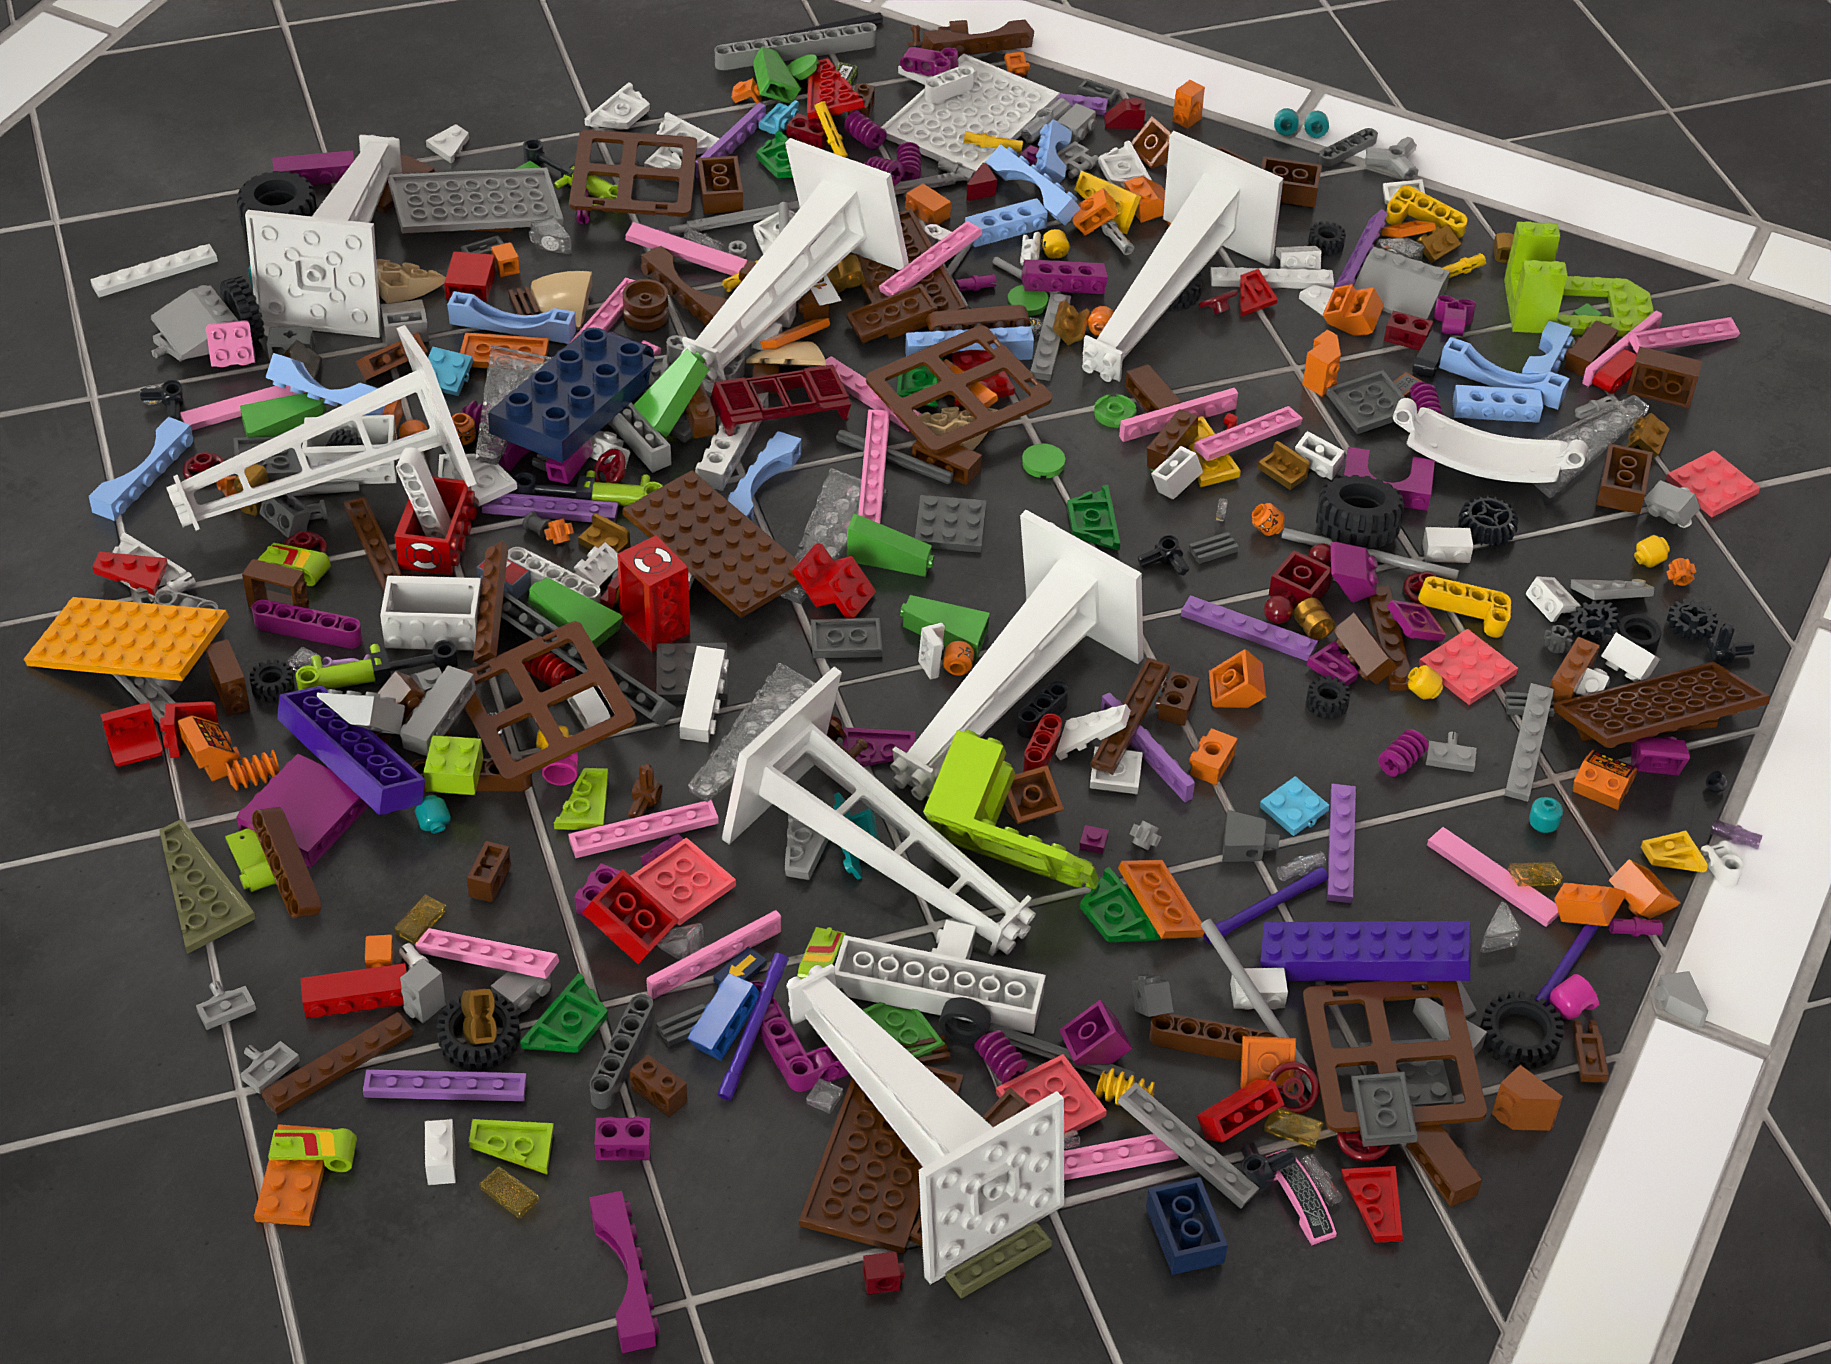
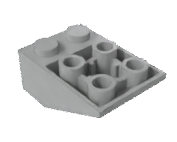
M422 300L380 304L387 346L401 340L397 328L403 325L407 327L411 335L419 333L423 342H429L427 319Z
M328 689L327 693H317L319 699L351 725L379 733L400 734L405 706L395 703V698H380L381 694L366 692V695L362 696L360 692L347 691L346 694H342V691Z

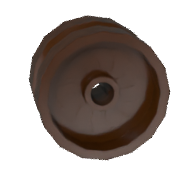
M639 279L625 286L622 291L624 321L628 326L641 331L658 329L666 324L669 319L668 289L664 284L656 280Z

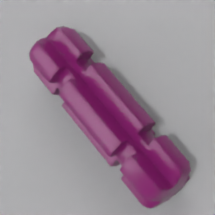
M675 834L669 838L670 841L666 840L651 850L652 853L647 852L641 856L642 865H647L682 841L683 838L679 834Z

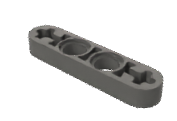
M1364 128L1322 149L1319 152L1318 163L1325 167H1331L1367 149V147L1375 145L1378 132L1372 128Z

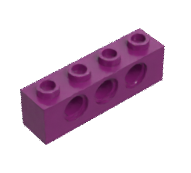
M1024 259L1021 279L1026 291L1105 294L1108 275L1104 263Z

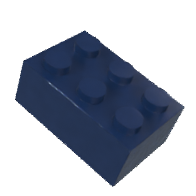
M1201 1177L1148 1189L1146 1209L1172 1275L1225 1263L1228 1244Z

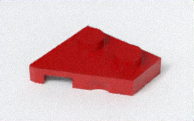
M1259 269L1240 275L1241 316L1277 304L1278 298Z

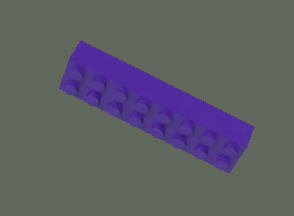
M322 685L280 694L277 720L379 815L388 814L422 804L425 779L373 731L349 724L319 699L317 693L328 692Z
M1470 921L1264 922L1260 960L1261 968H1284L1286 981H1471Z

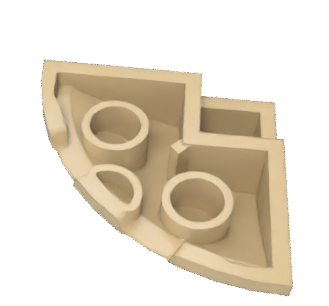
M376 259L379 295L386 303L403 302L423 296L443 285L446 278L433 270L428 272L422 270L418 265L403 263L401 267L399 264L390 263V260Z
M560 272L532 281L531 293L539 313H545L554 308L575 311L576 330H581L589 305L588 297L593 285L592 272Z
M796 341L779 348L764 349L746 359V363L826 366L825 358L819 347L813 342Z
M958 407L943 408L941 413L933 415L929 412L918 415L926 426L939 436L976 420L967 410L959 411ZM987 408L990 412L998 411L997 409ZM988 432L959 445L973 451Z

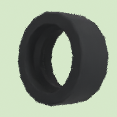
M1631 614L1620 620L1616 633L1651 654L1657 650L1662 631L1655 620L1641 614ZM1626 632H1643L1650 639L1637 640L1630 637Z
M952 998L945 1003L942 1009L939 1027L944 1035L951 1040L964 1044H974L981 1036L987 1034L991 1021L990 1012L983 1004L971 998ZM954 1017H963L976 1024H965Z

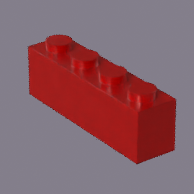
M406 964L301 978L305 1018H319L327 1015L404 1005L400 977L407 972Z

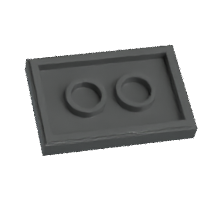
M880 618L811 620L813 659L882 657Z
M1405 1072L1351 1076L1363 1147L1417 1142L1418 1136Z

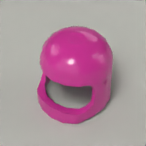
M578 752L542 768L544 779L555 785H567L575 781L578 772Z
M1577 974L1572 975L1559 984L1550 994V1004L1555 1007V1013L1559 1012L1561 1018L1567 1020L1579 1017L1584 1009L1593 1010L1599 1006L1597 994L1586 979Z

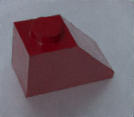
M1125 98L1104 114L1105 128L1142 129L1145 118L1144 99Z

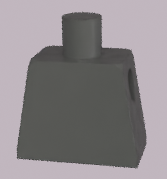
M1227 810L1222 861H1261L1264 848L1278 849L1280 835L1265 833L1266 821L1262 818Z

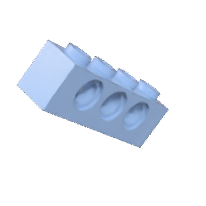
M1036 198L965 217V222L969 221L982 229V235L974 240L973 243L974 247L1047 228L1048 211Z
M1456 385L1452 400L1454 418L1539 423L1543 409L1541 390Z

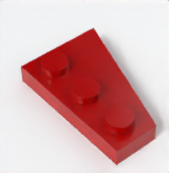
M99 552L93 564V572L96 575L116 582H127L130 584V587L135 589L139 587L144 588L149 594L155 596L167 569L168 562L167 558Z
M1396 1166L1341 1169V1175L1375 1243L1403 1241Z

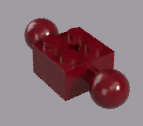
M1324 543L1317 544L1310 549L1308 556L1293 550L1273 573L1268 594L1271 597L1264 605L1265 617L1274 624L1287 622L1293 614V607L1296 608L1298 604L1308 598L1320 600L1328 591L1332 579L1330 545Z

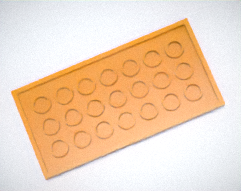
M72 597L37 643L31 648L24 661L27 666L183 681L228 620L229 615L226 610Z

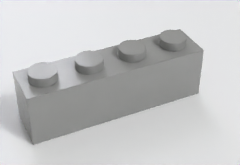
M632 403L628 404L608 422L652 473L671 465L670 444L652 427Z
M447 666L445 671L437 677L432 689L427 691L420 706L414 709L410 720L402 726L400 737L402 738L404 749L428 756L432 735L444 736L476 691L474 674Z

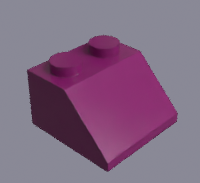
M1332 542L1331 575L1349 600L1354 603L1376 595V584L1379 583L1376 575V568H1378L1376 558L1373 555L1370 556L1365 548Z
M1648 736L1640 738L1631 744V766L1638 768L1637 772L1679 776L1690 759L1685 741L1677 740L1675 737L1653 738Z
M1101 999L1059 1029L1076 1065L1112 1064L1133 1049L1117 1016Z

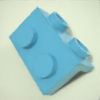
M794 100L789 106L778 103L759 121V129L774 135L779 130L781 132L787 130V124L797 113H800L799 101Z

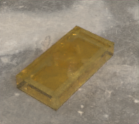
M1553 862L1510 863L1508 872L1518 886L1561 885L1564 879Z
M425 894L395 926V934L416 944L428 928H431L446 911V905Z
M1278 1108L1269 1114L1264 1131L1315 1148L1324 1122Z
M500 1166L479 1183L482 1191L518 1218H521L539 1201L536 1193Z

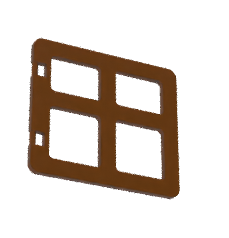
M582 130L579 133L569 199L570 208L584 211L599 210L614 213L660 214L676 217L689 216L691 214L697 139L689 136ZM594 142L623 144L621 164L590 163L592 144ZM639 145L682 148L681 168L636 166L637 148ZM588 176L618 177L617 198L586 197ZM634 179L678 181L677 202L632 200Z
M977 326L873 370L866 375L867 385L930 453L934 454L952 448L1047 406L1052 402L1051 392L1042 383L1038 382L1022 362L986 326ZM974 343H979L994 358L960 374H954L940 359ZM994 343L998 348L993 349L990 344ZM920 366H926L940 381L904 398L900 397L886 382ZM1005 371L1030 397L996 412H990L967 386ZM1030 381L1035 385L1032 388L1027 384ZM953 395L976 420L941 436H936L913 410L944 396Z
M570 622L543 637L535 638L496 656L476 668L473 667L466 670V672L474 674L475 686L501 673H508L523 699L521 703L493 716L487 714L476 692H474L464 706L501 777L506 782H514L625 730L636 722V715L580 622ZM555 637L558 638L557 640H555V641H553V642H550V643H548V644H545L546 641H548V640H550V639H552V638H555ZM566 643H573L588 671L545 692H539L526 671L524 663ZM491 668L490 671H488V672H486V673H483V674H481V675H478L479 672H481V671H483V670H485V669ZM598 686L615 715L571 737H564L549 708L591 687ZM527 717H533L547 741L548 747L515 762L512 760L498 732Z
M1376 981L1350 983L1341 986H1311L1304 990L1303 1003L1326 1125L1329 1130L1333 1132L1360 1131L1357 1112H1346L1343 1109L1336 1068L1374 1065L1377 1067L1378 1074L1398 1072L1396 1064L1401 1062L1453 1059L1457 1065L1465 1102L1461 1104L1412 1107L1415 1126L1478 1122L1486 1117L1487 1107L1457 981ZM1413 986H1427V990L1413 991ZM1347 992L1348 996L1333 997V993ZM1438 997L1442 1000L1450 1035L1449 1040L1403 1044L1392 1043L1383 1002ZM1363 1004L1372 1045L1333 1048L1330 1042L1324 1007L1329 1005Z

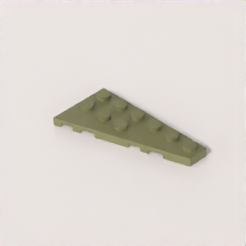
M182 819L159 830L187 954L256 919L254 911Z

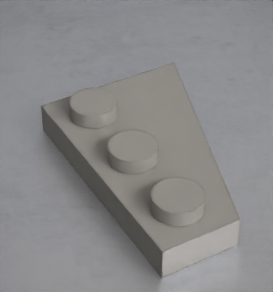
M1571 579V589L1593 600L1650 597L1654 594V587L1646 584V581L1641 579H1633L1632 581Z
M788 814L789 826L787 829L788 841L785 873L788 877L810 880L829 839Z

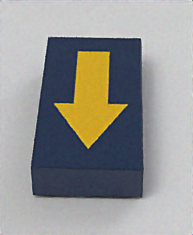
M748 946L713 976V982L720 985L729 973L749 981L767 966V959Z

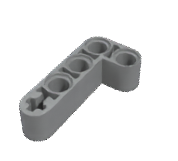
M674 335L666 341L667 355L671 363H674L684 350L683 336ZM744 353L738 354L723 368L726 380L743 378L745 374Z

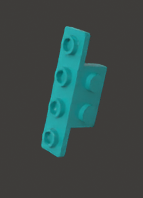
M839 792L834 794L836 802L833 804L834 810H837L846 801ZM870 808L851 816L849 809L843 815L879 841L875 816ZM842 848L846 857L843 860L845 869L849 874L852 873L857 880L861 879L862 872L859 861L861 859Z

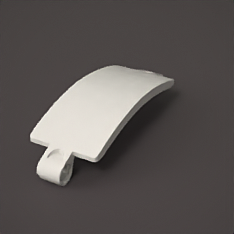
M1409 398L1401 399L1393 414L1394 422L1410 432L1407 440L1409 447L1441 464L1489 479L1525 483L1555 482L1560 470L1581 467L1588 452L1587 444L1581 440H1573L1568 445L1567 442L1560 440L1513 438L1469 427L1428 408L1421 407L1417 413L1416 403Z

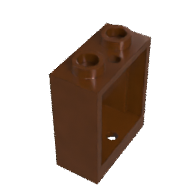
M252 559L242 573L248 607L251 608L254 602L258 600H269L309 608L310 599L307 596V582H305L303 571ZM265 582L291 588L292 596L266 590Z
M228 639L209 644L205 651L210 676L226 715L231 716L250 710L245 678Z

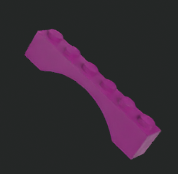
M622 1191L589 1197L595 1235L605 1241L617 1253L628 1275L627 1291L621 1306L616 1312L617 1332L622 1353L656 1346L655 1335L660 1334L657 1317H651L650 1311L654 1310L652 1294H646L645 1287L649 1286L646 1270H640L639 1263H643L640 1246L635 1247L634 1240L638 1239L635 1223L630 1224L628 1219L632 1217L630 1201H624Z

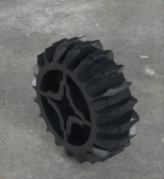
M1478 496L1477 499L1471 498L1469 502H1465L1459 512L1458 526L1460 528H1470L1473 543L1479 542L1481 546L1487 544L1489 547L1495 544L1499 547L1501 543L1507 544L1515 536L1519 526V516L1516 514V510L1512 509L1511 504H1505V500L1499 501L1496 497L1492 499L1488 496L1485 498Z

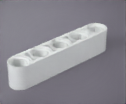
M405 448L396 466L398 475L426 537L445 539L451 519L424 457L416 448Z
M514 547L508 550L507 558L530 570L531 586L535 582H541L544 578L548 577L600 604L601 594L598 585L524 548Z

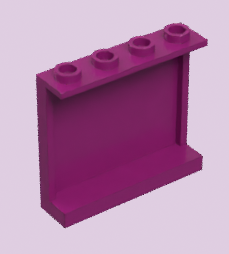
M297 754L291 761L285 764L284 768L276 776L270 779L263 790L258 792L245 808L239 811L236 819L239 831L248 828L255 831L252 824V814L255 810L274 807L282 808L306 866L311 868L369 805L331 769Z

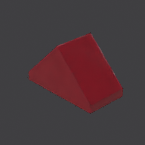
M983 162L967 183L966 200L972 201L996 196L997 179L987 163Z

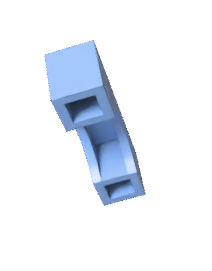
M1053 119L1049 124H1045L1040 131L1041 139L1038 143L1039 151L1036 155L1037 162L1035 166L1041 171V175L1047 174L1053 180L1052 183L1055 184L1056 182L1060 183L1065 178L1066 165L1061 161L1057 152L1068 146L1071 141L1072 131Z
M1548 321L1542 332L1539 349L1544 351L1546 355L1529 356L1523 367L1522 374H1541L1549 371L1557 373L1561 361H1564L1567 350L1572 346L1574 337H1571L1573 328Z

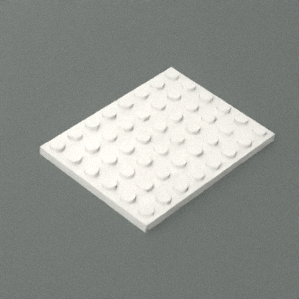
M963 53L958 58L959 66L969 65L974 68V88L972 90L938 103H929L925 100L924 88L881 128L886 130V139L900 145L905 142L916 143L920 147L921 154L937 161L945 157L950 161L960 162L963 166L977 171L981 164L985 163L996 149L990 147L980 148L978 145L963 143L965 131L980 134L984 132L987 135L1016 140L1021 135L1023 128L1036 118V112L1053 105L1059 98L1060 93Z

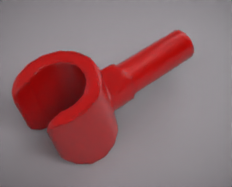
M1231 413L1225 416L1223 424L1227 426L1226 430L1237 426V416Z

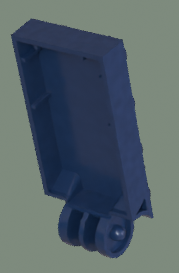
M592 327L583 330L578 337L565 348L558 351L552 359L532 373L527 380L514 391L507 394L501 402L488 412L489 434L563 463L648 388L650 372L656 361L652 347L614 332L606 333L600 328Z

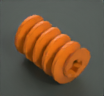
M271 750L270 758L266 752L261 754V760L256 755H252L251 763L246 757L242 758V765L237 760H233L232 768L225 762L230 784L236 791L239 790V783L248 788L249 780H251L257 786L259 778H262L264 783H268L269 775L274 777L279 773L274 750Z

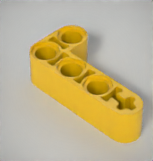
M1411 186L1400 187L1387 205L1386 213L1388 214L1386 221L1390 225L1401 224L1407 215H1410L1419 221L1434 222L1436 227L1443 228L1449 225L1457 238L1465 235L1467 226L1466 215Z
M1427 577L1418 596L1420 603L1425 606L1484 619V631L1493 638L1503 636L1511 617V599L1507 594L1439 577Z

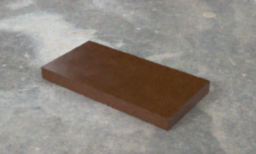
M405 154L401 155L402 174L435 173L434 167ZM388 180L376 207V210L382 213L394 205Z
M920 284L847 312L846 317L861 342L865 343L924 320L932 312H937L938 308L923 285Z

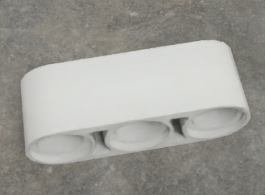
M963 65L926 79L925 100L929 103H938L972 90L974 88V68L969 65Z
M594 687L567 699L585 730L610 718L606 706Z

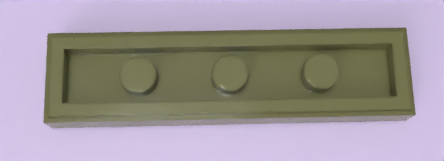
M1035 1222L946 1273L945 1279L962 1299L1052 1247V1241Z

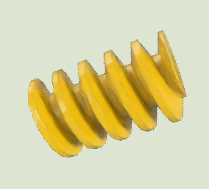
M1111 1068L1108 1074L1103 1071L1095 1096L1100 1099L1105 1094L1106 1102H1111L1115 1097V1104L1120 1106L1117 1102L1121 1095L1135 1083L1134 1075H1131L1126 1081L1123 1071L1118 1077H1115L1114 1068ZM1142 1078L1138 1084L1153 1096L1155 1082H1151L1146 1088L1145 1080Z

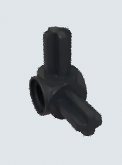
M168 380L161 384V388L140 389V399L142 401L162 400V404L167 408V418L180 419V407L183 405L182 384L179 381Z
M1173 535L1161 537L1159 543L1154 546L1155 549L1137 557L1141 567H1146L1160 561L1161 563L1172 565L1178 575L1184 576L1189 571V566L1182 557L1183 552L1179 547V541Z
M1728 623L1723 624L1718 636L1712 637L1707 642V647L1713 661L1720 666L1731 663L1735 656L1751 655L1755 652L1754 643H1734L1731 640L1735 628Z
M1247 1141L1243 1143L1244 1146L1241 1148L1244 1157L1242 1169L1247 1178L1259 1187V1190L1266 1189L1273 1183L1276 1177L1274 1172L1296 1162V1157L1291 1149H1287L1267 1159L1265 1155L1259 1154L1255 1143Z

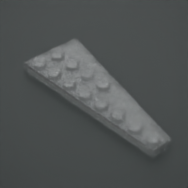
M494 345L490 347L489 366L476 447V461L498 464L509 441L489 434L488 412L501 402L507 394L514 391L527 380L532 373L552 359V357Z
M1632 395L1540 439L1560 440L1567 442L1568 445L1573 440H1581L1587 444L1588 452L1581 467L1560 470L1555 482L1532 484L1549 498L1553 497L1608 448L1609 443L1613 444L1634 425L1638 418L1644 416L1648 412L1649 406L1636 395Z
M833 468L829 469L821 494L817 498L815 509L812 511L805 528L802 542L800 541L798 552L794 556L799 562L818 543L823 544L833 560H837L846 549L848 526L853 514H858L861 479ZM883 488L882 502L888 496V490ZM801 584L781 594V597L798 604H802L808 596Z
M778 663L773 674L767 677L762 689H758L755 693L754 700L744 708L733 723L732 730L727 736L722 738L716 751L713 750L709 761L704 767L699 769L691 780L689 792L708 802L732 783L735 777L739 753L815 683L784 664Z

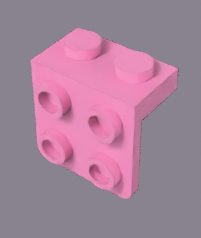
M248 321L213 323L206 326L211 367H227L233 364L248 365L255 362V348L252 344L250 323Z

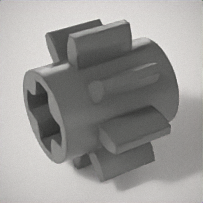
M1554 625L1551 631H1545L1544 646H1547L1553 653H1564L1565 648H1571L1573 633H1570L1565 626Z

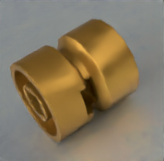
M1316 598L1305 599L1294 610V618L1303 627L1304 632L1309 638L1317 641L1323 640L1335 628L1334 620Z

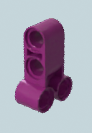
M910 47L901 58L900 66L907 72L935 76L959 67L958 51L955 48H945L940 52Z
M1445 295L1438 296L1433 317L1436 320L1442 321V333L1463 336L1465 325H1470L1473 322L1476 302L1470 299L1455 300L1453 297Z

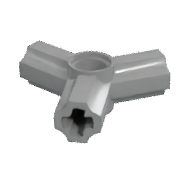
M1407 136L1388 149L1367 147L1365 165L1386 166L1388 170L1396 171L1406 181H1411L1418 175L1419 170L1408 158L1416 150L1417 144L1413 138Z

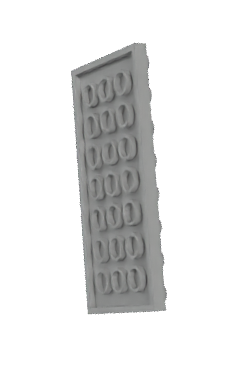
M547 168L388 175V183L402 233L563 225L564 218Z

